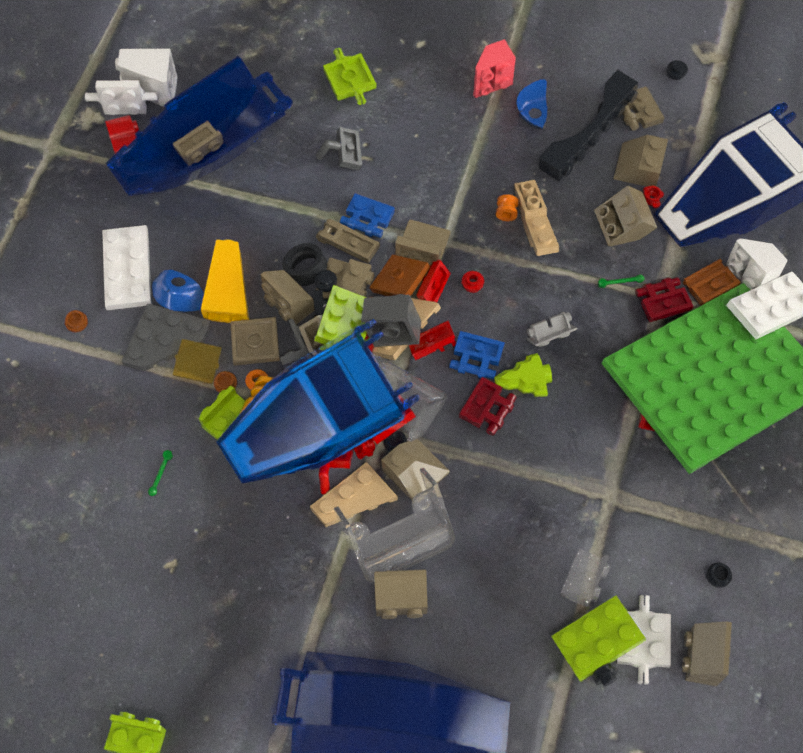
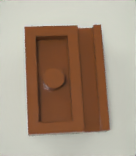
M721 259L684 278L683 281L684 286L687 285L689 292L701 306L739 286L741 283L731 270L722 264Z

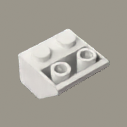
M740 238L736 240L726 265L742 283L753 290L779 278L788 260L771 243Z

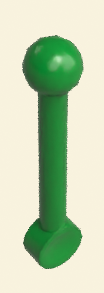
M638 274L636 277L615 280L601 278L598 281V286L605 288L611 284L635 281L642 283L644 276Z
M170 450L163 452L164 459L152 487L148 489L150 496L157 494L156 488L166 464L173 458Z

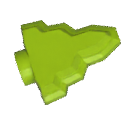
M536 353L526 356L524 361L517 362L513 369L504 370L495 376L494 382L506 390L518 389L523 394L532 393L535 397L548 396L547 383H552V372L549 364L542 365L540 356Z

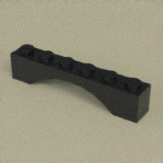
M617 69L605 83L604 102L593 122L572 137L552 142L539 157V169L557 181H560L564 176L567 177L572 172L574 164L577 161L583 160L589 147H594L600 135L610 129L613 120L623 114L626 105L629 102L633 103L637 98L638 82Z

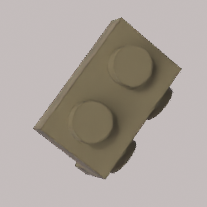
M206 121L174 142L173 147L186 164L190 166L201 161L209 152L219 149L221 144H223V138L220 131H216Z

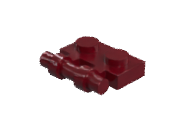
M667 277L662 279L661 282L654 284L646 283L641 288L635 289V294L638 298L642 296L647 297L642 299L641 305L649 322L692 310L693 304L685 287L675 288L680 286V279L678 277L672 279ZM663 290L666 292L659 295L656 294V292Z
M482 377L459 413V418L478 428L481 427L484 421L489 423L490 425L486 432L494 436L497 430H500L504 425L503 420L507 413H511L513 410V403L517 397L513 393H509L506 398L500 396L503 387ZM494 404L500 407L496 415L490 413Z

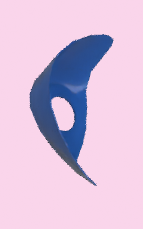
M544 79L529 84L517 96L519 115L523 120L539 129L543 128L547 118V82ZM536 108L541 111L542 115L534 119L529 116L528 112Z
M164 270L152 283L153 296L161 306L181 312L201 310L204 292L199 284L189 276L174 270ZM178 277L184 279L186 283L183 286H175L171 283V280Z

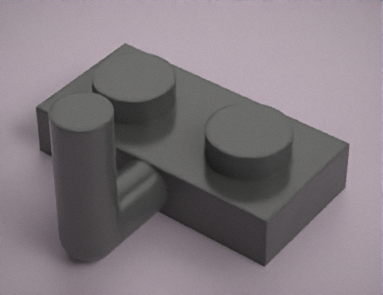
M339 127L336 131L337 141L325 140L316 153V158L322 160L329 149L337 150L340 167L360 170L362 167L359 131Z

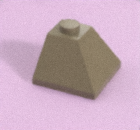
M418 439L399 444L381 460L382 471L414 503L450 473V470Z

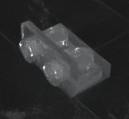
M579 548L560 596L586 607H589L591 600L596 602L602 589L598 586L600 578L606 579L611 565L606 564L609 556L604 554L603 558Z

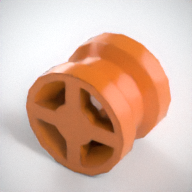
M507 194L499 196L497 198L498 208L496 209V217L502 221L515 220L518 215L516 209L519 204L518 198Z

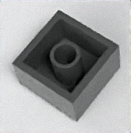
M410 294L364 298L361 322L374 347L419 344L421 319Z

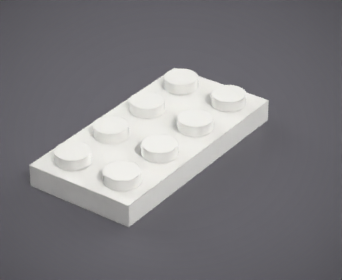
M147 226L102 230L106 309L115 310L146 306L147 303L152 304Z
M790 272L731 299L726 306L755 339H758L803 317V283L793 272Z

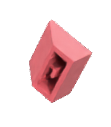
M505 39L485 46L475 68V98L513 85L516 57Z

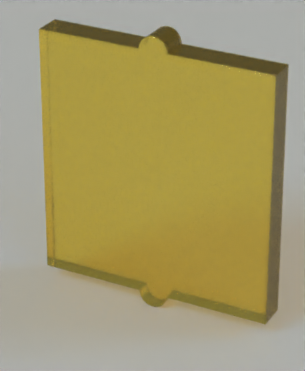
M182 339L179 352L175 355L176 363L172 375L213 384L216 369L219 368L218 361L222 348Z

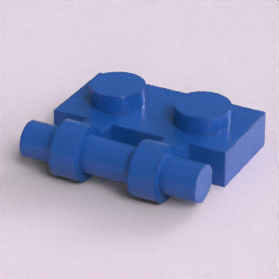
M354 194L346 209V215L351 217L342 216L340 224L353 230L362 231L366 236L381 238L383 230L379 229L378 226L387 228L395 213V207ZM360 220L368 222L369 224L360 222Z
M460 331L454 355L461 356V361L452 359L449 368L458 370V373L461 374L466 372L478 375L480 379L484 377L494 380L497 371L488 369L489 364L499 366L505 342ZM469 359L482 362L481 367L469 364Z

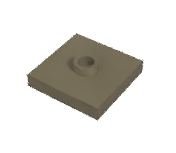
M276 317L230 322L234 366L280 361Z

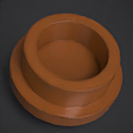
M73 310L66 315L65 326L69 331L77 333L87 327L88 318L83 312Z
M227 371L217 374L214 379V387L217 392L220 393L222 390H227L230 386L236 389L237 379L234 374Z

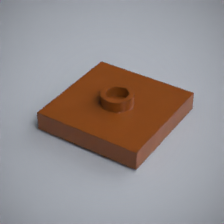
M392 254L369 288L372 293L384 296H396L398 294H410L411 296L430 269L428 262Z

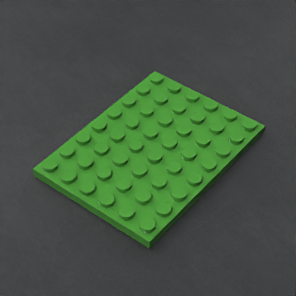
M744 283L611 354L602 361L606 370L689 474L803 407V347L784 326L755 339L726 306L731 299L751 290Z

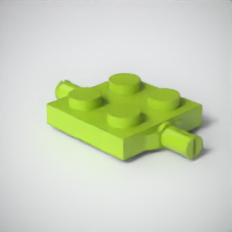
M337 48L334 49L333 53L337 59L332 63L323 65V71L337 100L355 96L358 105L365 104L366 99L362 93L376 89V82L362 54L344 56L341 48H338V51Z

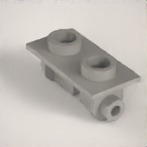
M561 312L549 318L551 324L549 327L547 320L530 325V328L527 329V334L530 338H527V341L538 347L545 346L553 339L569 336L570 332L577 330V327L569 323L572 321L569 312Z

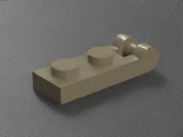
M327 219L323 230H319L316 234L317 240L321 243H328L368 264L380 248L379 242L332 219Z

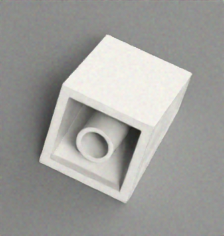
M120 49L119 58L115 60L116 70L120 71V80H139L140 86L145 92L158 93V101L150 102L174 109L177 73L170 49Z

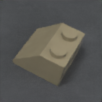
M644 135L622 143L613 179L641 186H656L668 139Z
M426 570L374 572L377 616H382L383 619H395L397 615H407L408 618H420L423 616L422 614H427Z
M732 622L697 623L689 631H686L684 646L688 647V652L682 662V672H686L685 681L717 686L728 676Z

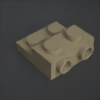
M329 258L327 270L335 273L337 277L336 286L366 297V287L372 284L374 278L371 265L350 259L349 263ZM331 291L323 292V299H329Z

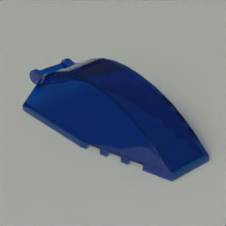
M237 56L169 100L164 105L165 109L157 117L153 116L149 120L150 124L142 132L139 130L135 134L136 138L128 146L124 144L106 162V165L128 196L165 191L187 184L217 170L239 156L266 129L286 115L285 111L292 106L293 100L289 96H285L273 81V76L270 72H264L254 79L241 57ZM267 86L278 101L274 103L262 87ZM208 121L216 131H220L222 134L223 144L216 151L206 154L198 163L188 166L174 149L173 143Z
M307 651L302 670L280 669L281 685L276 715L272 716L271 723L292 727L291 753H506L510 714L509 701L412 664ZM292 679L300 680L294 718L286 717Z

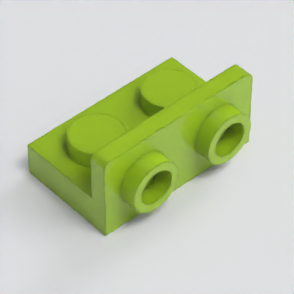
M230 386L227 390H222L218 394L216 401L211 406L204 408L199 417L202 428L220 443L243 420L240 417V411L245 400L236 393L233 386Z
M120 712L119 716L111 714L109 720L112 722L104 747L106 751L114 753H160L166 730L160 725L159 720L145 718L144 721L135 720V715L126 712Z

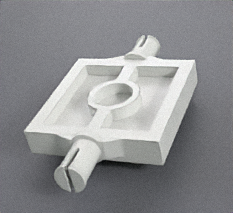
M139 80L96 81L95 88L97 93H85L86 102L98 101L102 105L104 113L111 115L146 114L147 106L145 102L158 101V93L145 92L141 88Z
M640 595L639 610L634 612L628 611L645 636L646 641L617 659V664L631 665L638 668V684L643 683V674L644 684H649V669L654 667L670 668L671 614L649 611L650 596L645 595V605L644 595Z

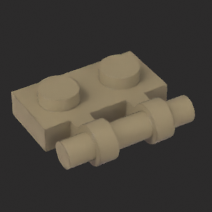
M647 86L637 89V98L633 103L629 102L623 112L626 125L630 126L631 130L634 131L639 128L638 123H641L644 129L663 123L664 116Z

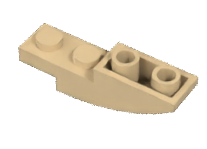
M536 181L515 183V194L519 200L518 207L530 246L534 247L537 256L559 252V245L548 220L547 208Z

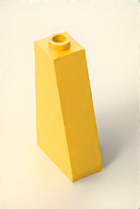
M230 239L216 240L201 306L204 319L224 323L249 320L242 257L238 242Z

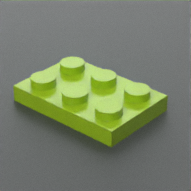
M333 285L314 341L329 346L349 333L354 332L363 346L367 332L361 322L364 298L367 297Z
M617 596L612 597L551 636L580 682L593 675L601 666L612 663L646 641L645 636Z

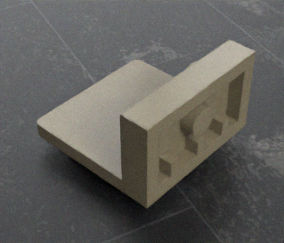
M409 220L403 237H397L395 243L396 255L428 262L429 266H431L433 261L442 259L451 231Z

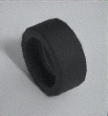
M302 243L294 246L286 253L282 262L283 270L300 286L314 284L315 276L319 272L327 270L328 266L322 250L312 243ZM308 258L316 259L314 264L308 269L294 271L296 265L302 260Z

